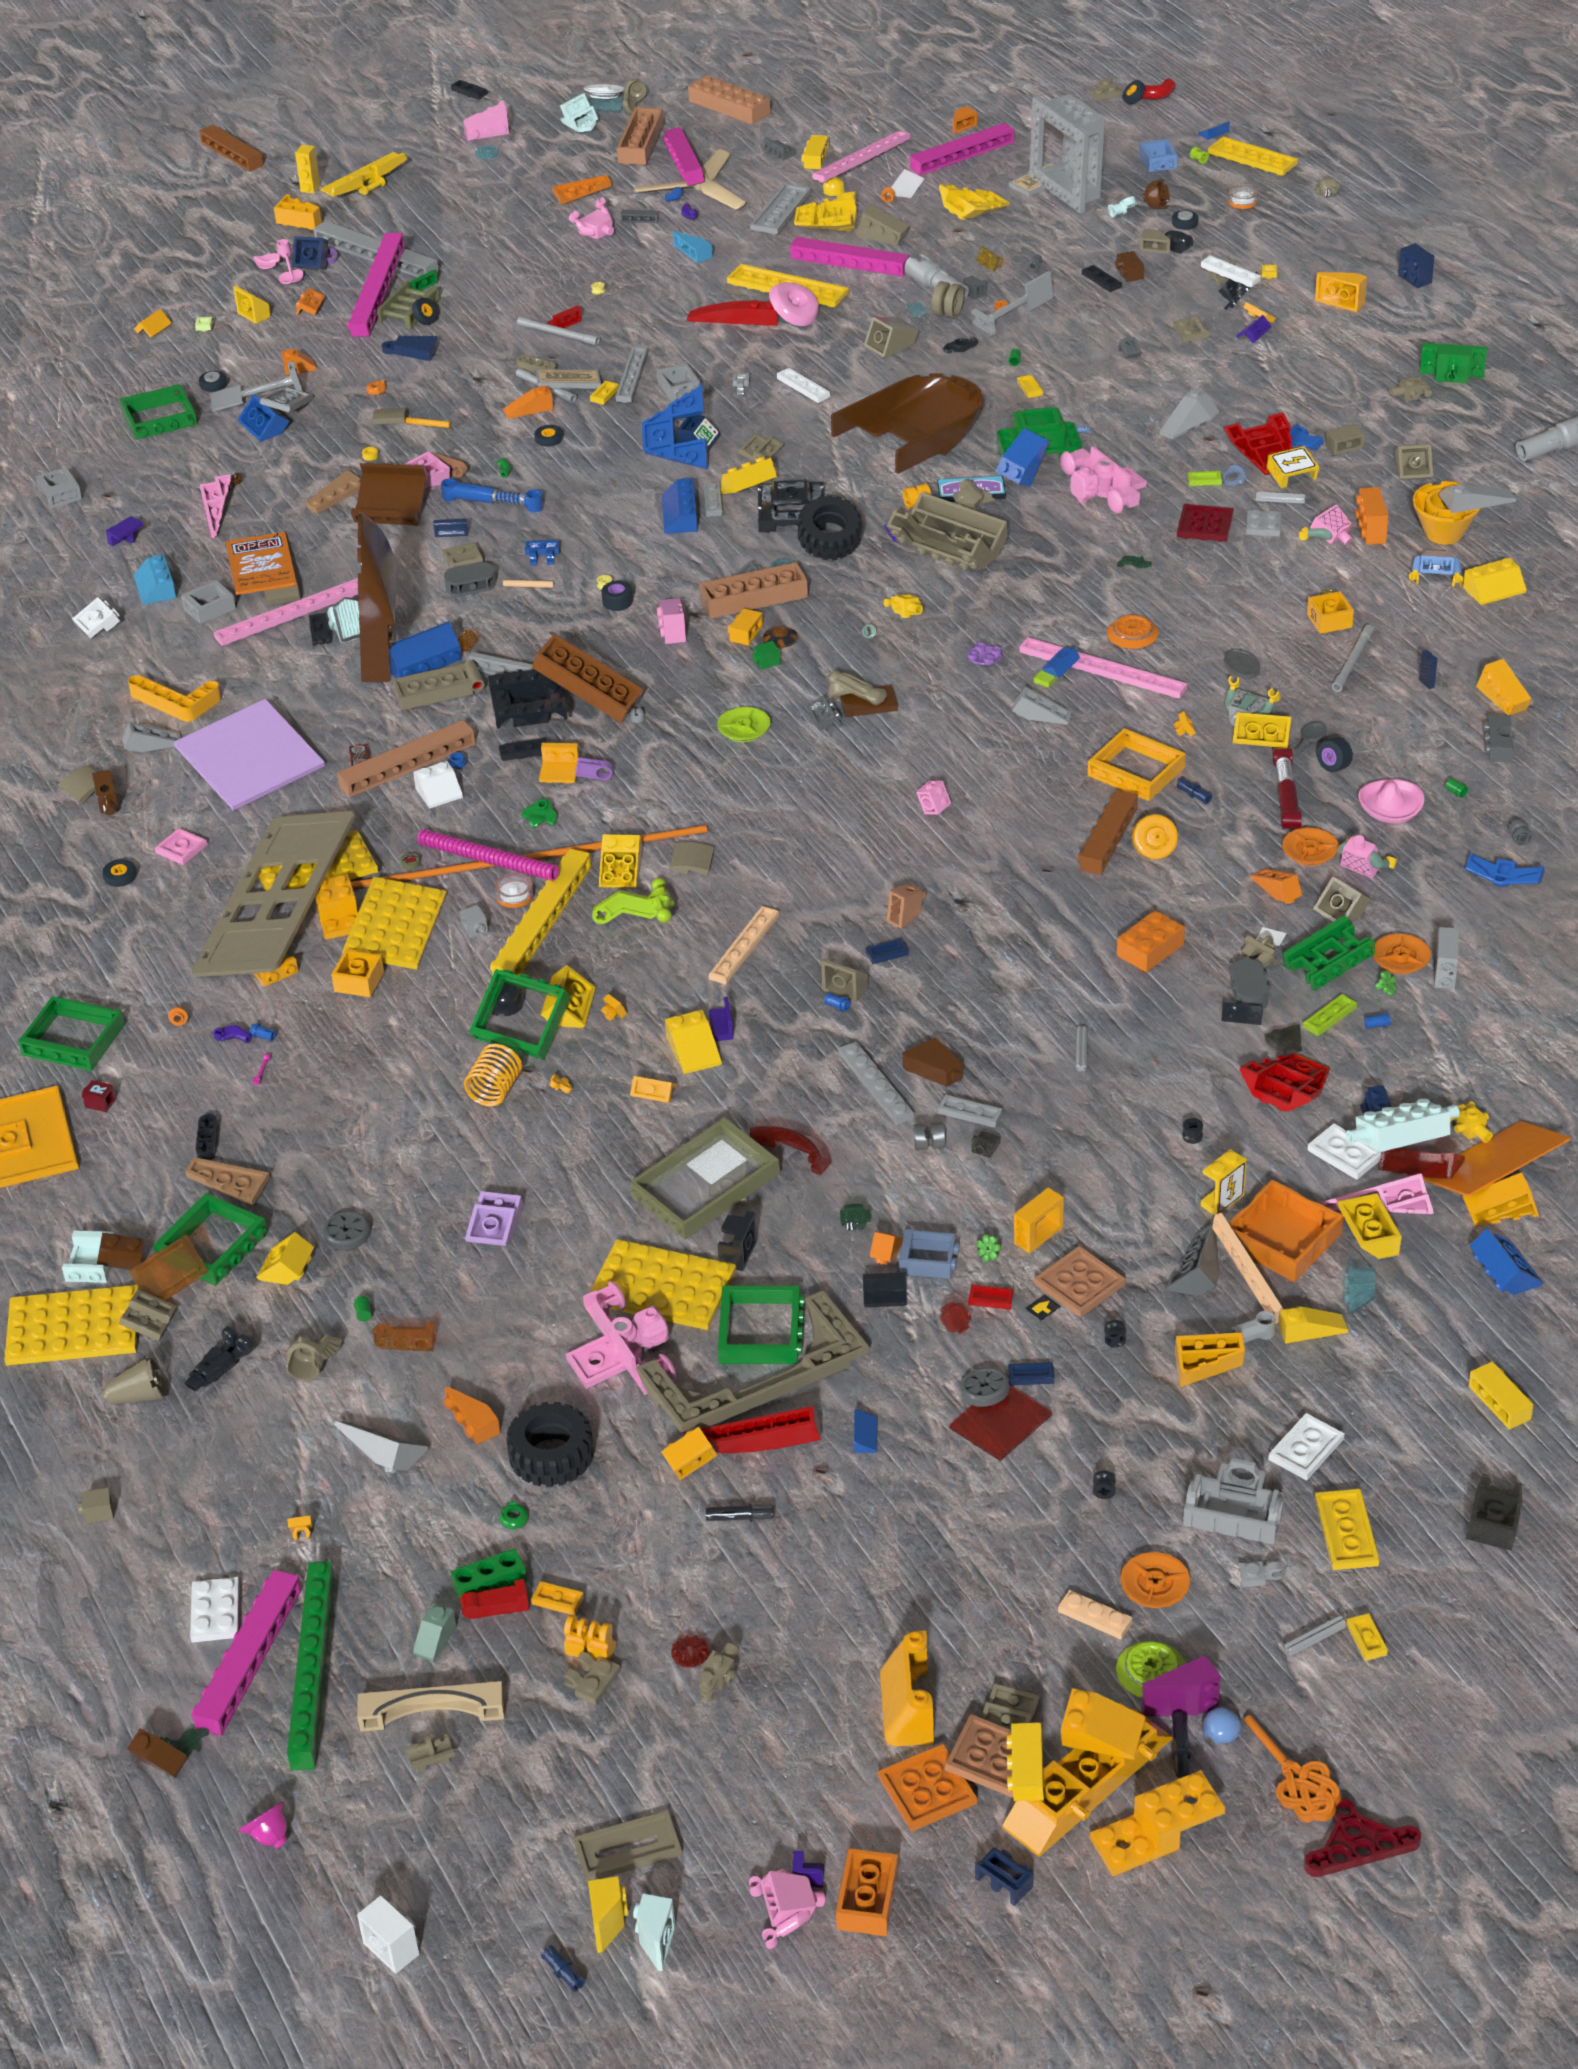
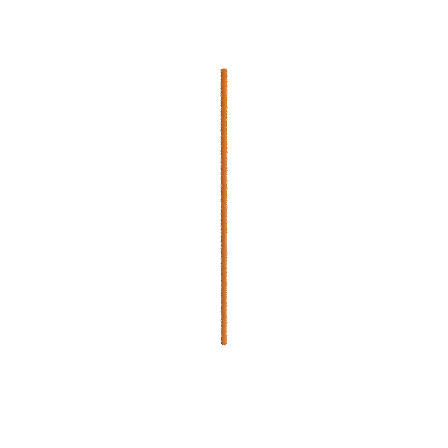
M707 825L640 835L643 843L706 833L708 831ZM602 842L522 854L521 856L538 860L566 855L569 849L582 852L600 850ZM478 861L379 878L401 882L494 867L495 865ZM372 879L351 882L352 889L369 887Z

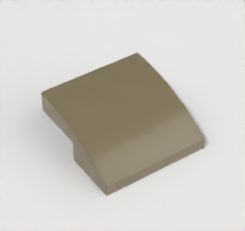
M407 407L374 409L373 425L405 423Z
M755 433L739 449L738 454L752 460L762 456L772 458L784 446V443L772 436L765 439Z
M298 584L264 590L266 605L300 600Z
M85 765L66 776L58 784V787L83 804L93 792L96 793L92 773L96 771Z
M694 842L675 843L669 869L685 875L691 870L707 876L714 847Z
M137 1289L119 1324L159 1341L177 1306Z
M994 1683L989 1701L985 1704L981 1718L1010 1730L1011 1724L1033 1723L1041 1697L1040 1695Z

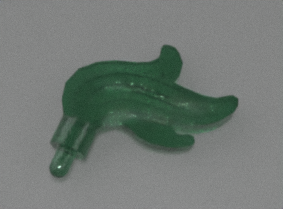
M1124 556L1117 564V567H1123L1128 564L1137 568H1150L1152 566V562L1145 561L1143 556Z
M190 1728L182 1734L179 1740L173 1741L168 1737L164 1738L162 1736L159 1738L186 1754L192 1750L200 1752L201 1744L198 1741L204 1736H208L209 1731L207 1728H198L196 1730Z

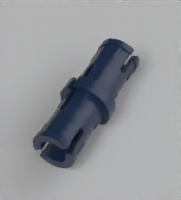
M1181 778L1177 783L1178 789L1185 791L1189 797H1195L1204 804H1208L1212 799L1211 793L1201 789L1200 785L1193 784L1185 778Z
M553 1945L548 1946L550 1951L545 1948L541 1958L554 1970V1975L557 1978H562L572 1991H578L576 1985L581 1989L586 1980L572 1967V1962L569 1959H565Z

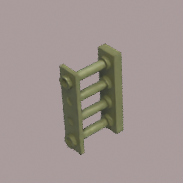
M410 280L405 281L377 309L379 323H382L387 317L404 320L405 328L411 329L418 321L413 315L412 306L401 303L413 304L417 298L409 296L414 295L428 298L436 305L440 301L439 287L433 285L425 292L411 289ZM394 310L406 311V313L394 312Z

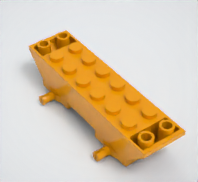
M1131 1709V1710H1133V1711H1135V1712H1137V1713L1143 1715V1714H1142L1141 1712H1139L1137 1709ZM1145 1716L1146 1719L1135 1760L1074 1748L1058 1763L1053 1760L1048 1766L1043 1768L1044 1800L1016 1801L1002 1828L1036 1856H1042L1081 1820L1085 1821L1088 1819L1093 1809L1145 1763L1153 1761L1157 1753L1172 1740V1736Z

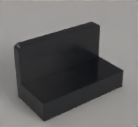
M906 1272L863 1274L864 1307L906 1306Z

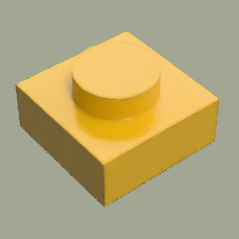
M1261 265V278H1277V265Z

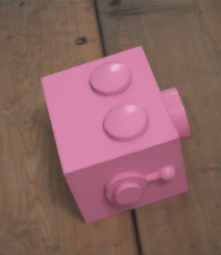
M928 781L916 792L924 814H940L951 804L943 781Z

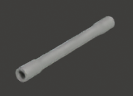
M521 316L517 319V325L538 329L596 346L600 343L599 336L568 330Z
M1366 625L1361 632L1360 638L1340 674L1332 684L1334 691L1340 692L1344 687L1347 677L1374 632L1372 625Z

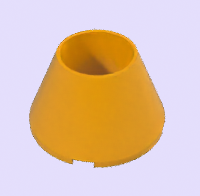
M1441 481V484L1437 485L1429 483L1420 487L1415 492L1413 505L1424 533L1430 541L1443 545L1457 543L1462 539L1481 508L1452 513L1439 496V492L1445 488L1457 484L1462 485V483Z

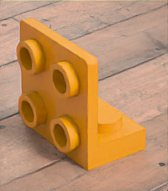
M542 743L543 762L539 782L575 783V769L579 757L578 743Z

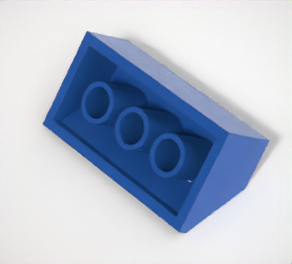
M693 478L677 479L662 494L664 534L697 532Z
M449 621L394 642L392 647H389L390 671L395 678L439 669L462 660L460 644Z

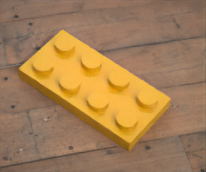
M1361 1489L1315 1493L1314 1499L1332 1570L1379 1566V1556Z

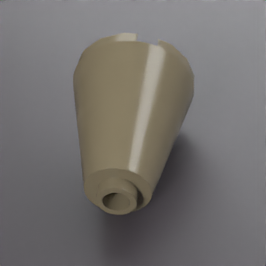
M153 1357L147 1358L104 1385L105 1389H102L104 1400L106 1402L109 1401L113 1405L164 1399L166 1396V1386L163 1375L160 1376L157 1371L160 1368Z

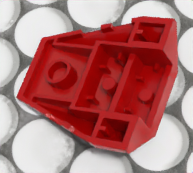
M1284 412L1270 415L1267 423L1264 425L1242 429L1240 423L1224 427L1230 441L1264 475L1271 474L1267 469L1268 456L1270 454L1292 449L1290 423Z
M1291 1053L1277 1056V1059L1272 1061L1269 1058H1264L1261 1063H1256L1255 1060L1249 1061L1240 1067V1072L1253 1097L1258 1098L1262 1103L1276 1106L1280 1111L1289 1112L1313 1101L1321 1095L1330 1072V1067L1300 1054Z

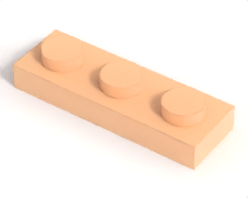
M1071 1590L1068 1591L1058 1606V1612L1119 1639L1123 1638L1132 1624L1131 1616Z

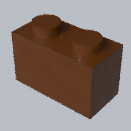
M1134 251L1117 254L1115 267L1126 282L1144 279V264Z
M102 1232L97 1265L139 1271L145 1239Z

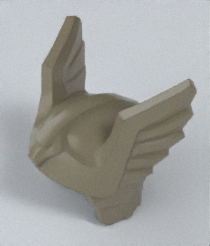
M970 479L961 481L959 483L960 491L953 494L956 504L978 511L976 507L981 504L995 502V499L987 490L977 488Z
M305 1335L299 1336L297 1341L295 1338H291L286 1353V1372L293 1378L304 1382H311L320 1374L323 1361L337 1354L342 1338L326 1335L319 1343L310 1340Z

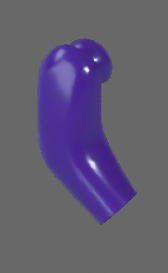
M685 203L681 209L682 216L690 220L696 219L698 216L697 210L694 208V211H692L690 204Z
M238 1025L216 1028L213 1031L214 1038L217 1041L239 1039L249 1043L252 1039V1035Z

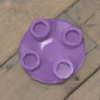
M978 642L975 644V647L967 652V658L979 665L994 664L1002 658L1001 647L988 646L983 642Z

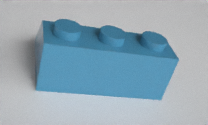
M164 554L147 558L134 574L142 604L145 605L176 598L173 580Z

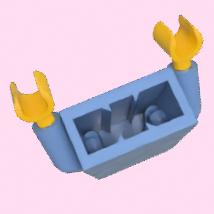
M1425 550L1422 555L1414 558L1412 572L1409 574V584H1411L1412 580H1416V585L1419 584V573L1454 575L1452 587H1454L1455 583H1459L1460 587L1462 586L1461 563L1451 552Z

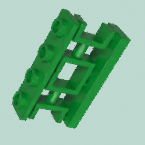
M1344 915L1283 952L1284 966L1293 972L1302 967L1308 972L1305 974L1306 983L1308 985L1311 984V989L1316 991L1333 979L1340 977L1346 971L1356 967L1359 963L1372 957L1375 954V941L1369 937L1361 941L1353 936L1355 935V926L1353 924L1350 925V919ZM1341 938L1344 940L1342 943L1338 941ZM1351 946L1354 949L1352 951H1349L1347 948ZM1333 948L1338 953L1335 957L1328 960L1322 955ZM1310 957L1314 959L1311 962L1307 960ZM1321 965L1323 968L1318 970L1316 967Z

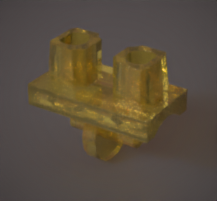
M980 246V254L977 255L976 261L978 264L996 271L997 267L1002 266L1003 258L984 246Z

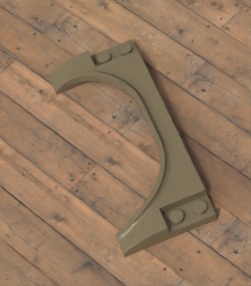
M820 1291L805 1297V1304L813 1330L811 1348L807 1355L803 1356L800 1363L782 1374L737 1392L731 1393L726 1388L714 1394H702L686 1390L673 1383L656 1359L636 1367V1371L657 1408L662 1407L682 1433L696 1426L701 1430L849 1368L852 1360L869 1354L870 1347L824 1291Z

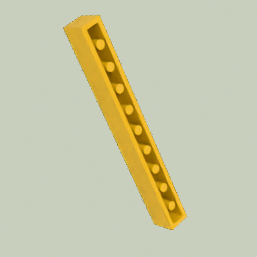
M569 849L566 855H563L558 865L559 874L555 881L547 880L535 901H532L527 913H524L521 922L516 925L515 931L508 937L507 943L500 949L497 958L492 961L490 966L492 974L495 969L502 971L508 969L519 976L522 974L590 871V853Z

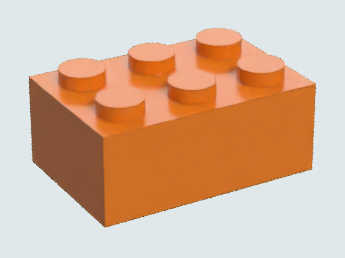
M1380 487L1359 488V495H1356L1358 509H1355V519H1358V529H1361V538H1364L1366 545L1386 544L1388 512Z
M1154 910L1117 938V956L1147 973L1184 945L1185 926Z
M848 1848L836 1909L837 1930L887 1936L899 1874L898 1854Z

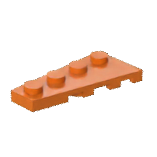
M602 175L552 186V192L562 205L612 185L609 177Z

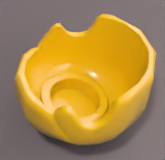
M835 177L827 180V182H823V192L825 195L836 196L844 193V182L840 178Z

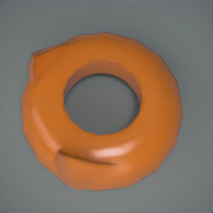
M385 381L369 383L366 387L367 393L372 395L383 393L386 391Z

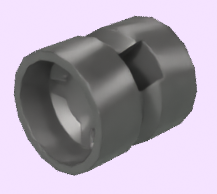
M943 1122L930 1123L929 1126L925 1123L913 1124L916 1151L928 1150L929 1146L933 1149L945 1148ZM929 1134L930 1139L925 1138V1135Z

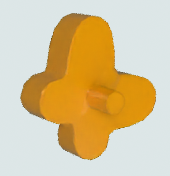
M554 1073L550 1078L551 1082L549 1085L556 1091L561 1089L569 1094L573 1089L568 1083L569 1080L565 1077L560 1079Z

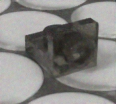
M981 1131L979 1136L974 1135L972 1137V1152L991 1158L1001 1143V1136Z

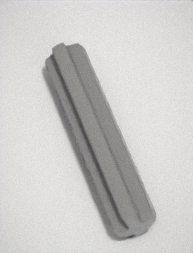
M1256 492V501L1304 504L1305 495Z
M1079 1026L1077 1028L1076 1070L1078 1072H1085L1087 1070L1088 1028L1086 1026Z
M1338 1615L1284 1643V1651L1288 1656H1292L1346 1627L1345 1619Z

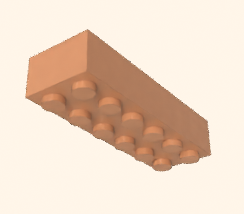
M709 75L703 76V78L688 86L689 102L753 125L771 114L770 98L745 90L742 87L734 86L731 83L723 82L720 79L712 78Z
M635 107L617 146L618 163L624 165L637 164L639 166L647 164L664 125L663 109Z
M797 562L699 583L700 601L709 618L741 612L743 608L753 610L808 597L807 579Z

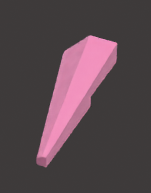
M230 474L215 477L216 482L200 484L212 538H215L218 533L231 481Z
M1421 1173L1319 1202L1331 1210H1340L1337 1201L1377 1193L1387 1212L1434 1213Z

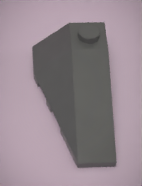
M1213 1223L1198 1232L1187 1249L1189 1253L1178 1263L1181 1266L1179 1271H1174L1169 1278L1166 1287L1168 1291L1200 1296L1205 1292L1210 1293L1216 1288L1219 1277L1217 1235L1212 1229Z

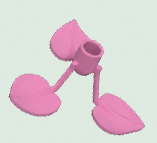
M287 239L277 242L278 254L254 256L256 265L261 269H269L276 266V262H280V255L286 258L289 272L282 273L279 276V281L282 284L298 282L304 276L302 270L296 269L292 271L288 257L291 255V251L293 253L292 245H289Z

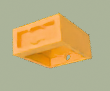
M1047 1188L1014 1213V1244L1030 1254L1060 1231L1064 1224V1197Z

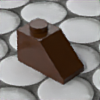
M139 1728L127 1748L137 1760L174 1778L177 1777L188 1758L187 1755L161 1738Z

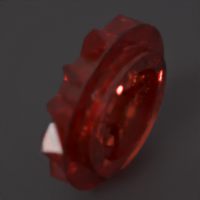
M697 1634L694 1637L686 1635L685 1638H678L677 1642L672 1644L671 1655L674 1662L682 1667H697L708 1658L709 1646L706 1644L705 1639H699ZM688 1646L692 1647L693 1649L692 1656H690V1653H688Z

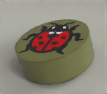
M407 853L401 857V866L404 869L413 870L420 865L419 856L415 853Z

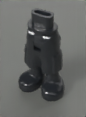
M226 1326L221 1332L224 1340L221 1348L218 1346L212 1347L204 1355L203 1359L189 1373L190 1377L184 1382L185 1385L194 1391H198L201 1387H206L208 1384L216 1382L222 1374L227 1373L236 1366V1360L249 1355L255 1347L251 1339L245 1334L238 1336L234 1329Z

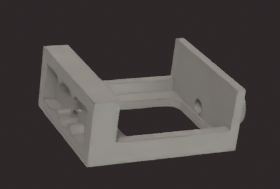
M67 467L36 476L39 491L43 490L46 494L50 508L82 499L79 485Z

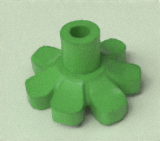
M1383 971L1380 974L1382 979L1376 982V988L1378 990L1383 989L1389 996L1393 995L1394 991H1397V986L1394 984L1396 978L1391 976L1389 971Z
M984 1235L982 1237L983 1241L978 1240L976 1246L981 1248L977 1251L978 1256L982 1257L984 1262H990L991 1259L997 1260L999 1258L997 1252L1001 1251V1245L996 1244L998 1238Z

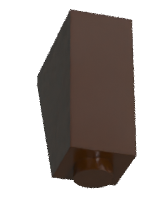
M936 1037L902 1053V1065L906 1071L946 1087L963 1079V1064Z

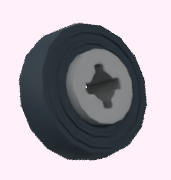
M1189 210L1177 211L1172 215V225L1182 230L1193 229L1198 225V215Z
M221 371L205 372L199 377V386L204 391H219L227 385V377Z

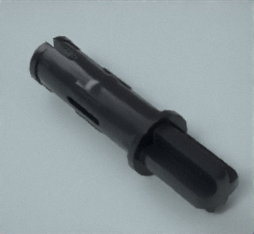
M749 1503V1506L706 1507V1521L750 1520L752 1522L753 1519L774 1518L773 1505L752 1506V1503Z
M1176 1712L1172 1715L1174 1750L1171 1753V1757L1174 1760L1175 1773L1178 1778L1189 1775L1188 1760L1191 1758V1752L1188 1750V1716L1186 1714L1183 1715L1182 1712Z

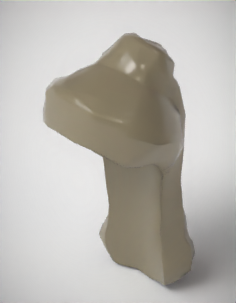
M639 79L629 80L624 88L622 106L625 113L632 115L636 103L640 102L646 95V86Z
M835 670L828 675V681L830 682L828 695L835 700L840 696L851 693L869 701L873 705H879L888 696L885 689L875 688L848 673Z

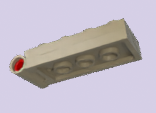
M466 661L458 665L392 679L393 691L401 710L444 702L454 698H462L472 695L473 691L478 692L484 688L482 677L473 661Z

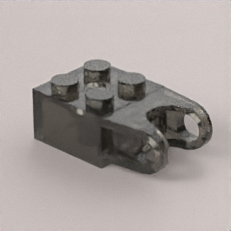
M1484 1473L1476 1489L1465 1539L1512 1551L1523 1502L1522 1483L1515 1482L1510 1489H1499L1491 1483L1490 1475Z

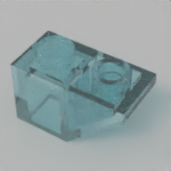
M1349 1267L1348 1276H1344V1289H1348V1292H1344V1304L1348 1305V1314H1353L1374 1299L1376 1286L1375 1268Z

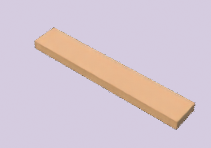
M761 906L709 973V980L727 984L779 917V911Z
M1216 1214L1212 1229L1263 1309L1272 1312L1276 1318L1275 1324L1279 1323L1280 1310H1284L1223 1214Z

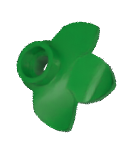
M548 799L537 800L534 805L526 807L521 815L522 818H528L532 829L544 821L554 826L557 820L556 811L552 809V804Z

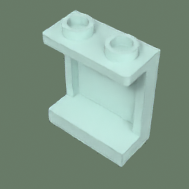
M73 1231L72 1240L74 1246L68 1264H63L62 1266L65 1281L107 1283L112 1267L97 1265L102 1232L115 1234V1232Z

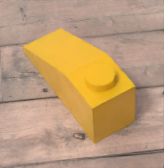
M1306 1307L1280 1310L1279 1330L1285 1344L1348 1333V1327L1342 1314Z

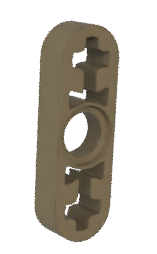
M526 354L516 357L517 367L536 373V369H556V364L551 361Z

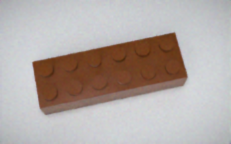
M553 634L536 654L532 665L533 669L619 723H622L638 704L644 690L556 634Z

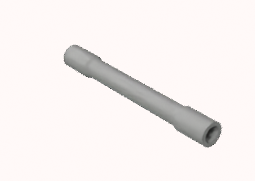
M523 368L517 369V377L537 385L535 375ZM549 388L552 393L570 403H574L577 399L575 394L567 390Z

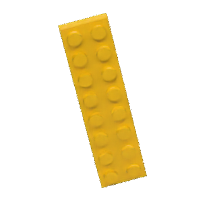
M740 264L727 277V283L756 289L761 292H770V289L779 283H796L809 289L817 298L818 304L827 305L828 307H836L849 293L848 287Z

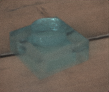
M921 302L906 305V310L911 317H919L926 314V308Z

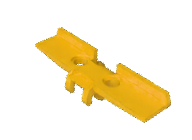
M392 152L320 188V191L335 197L356 189L360 194L367 195L374 188L385 186V180L381 176L406 161L407 157L404 153L397 154ZM366 181V182H368V183H370V184L367 185V186H364V185H363V182Z

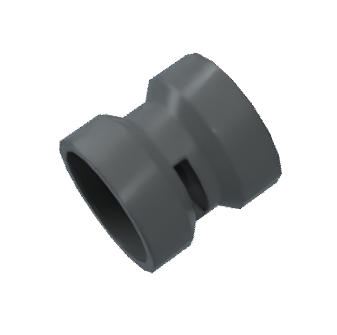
M1516 820L1510 824L1509 832L1517 845L1524 846L1531 842L1533 835L1524 820Z

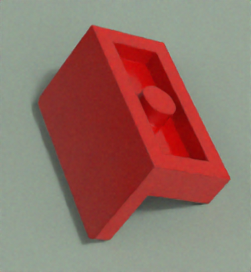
M576 305L553 315V319L547 321V324L567 328L581 322V307Z

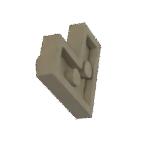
M1109 78L1098 81V87L1090 90V95L1095 101L1118 97L1122 94V90Z

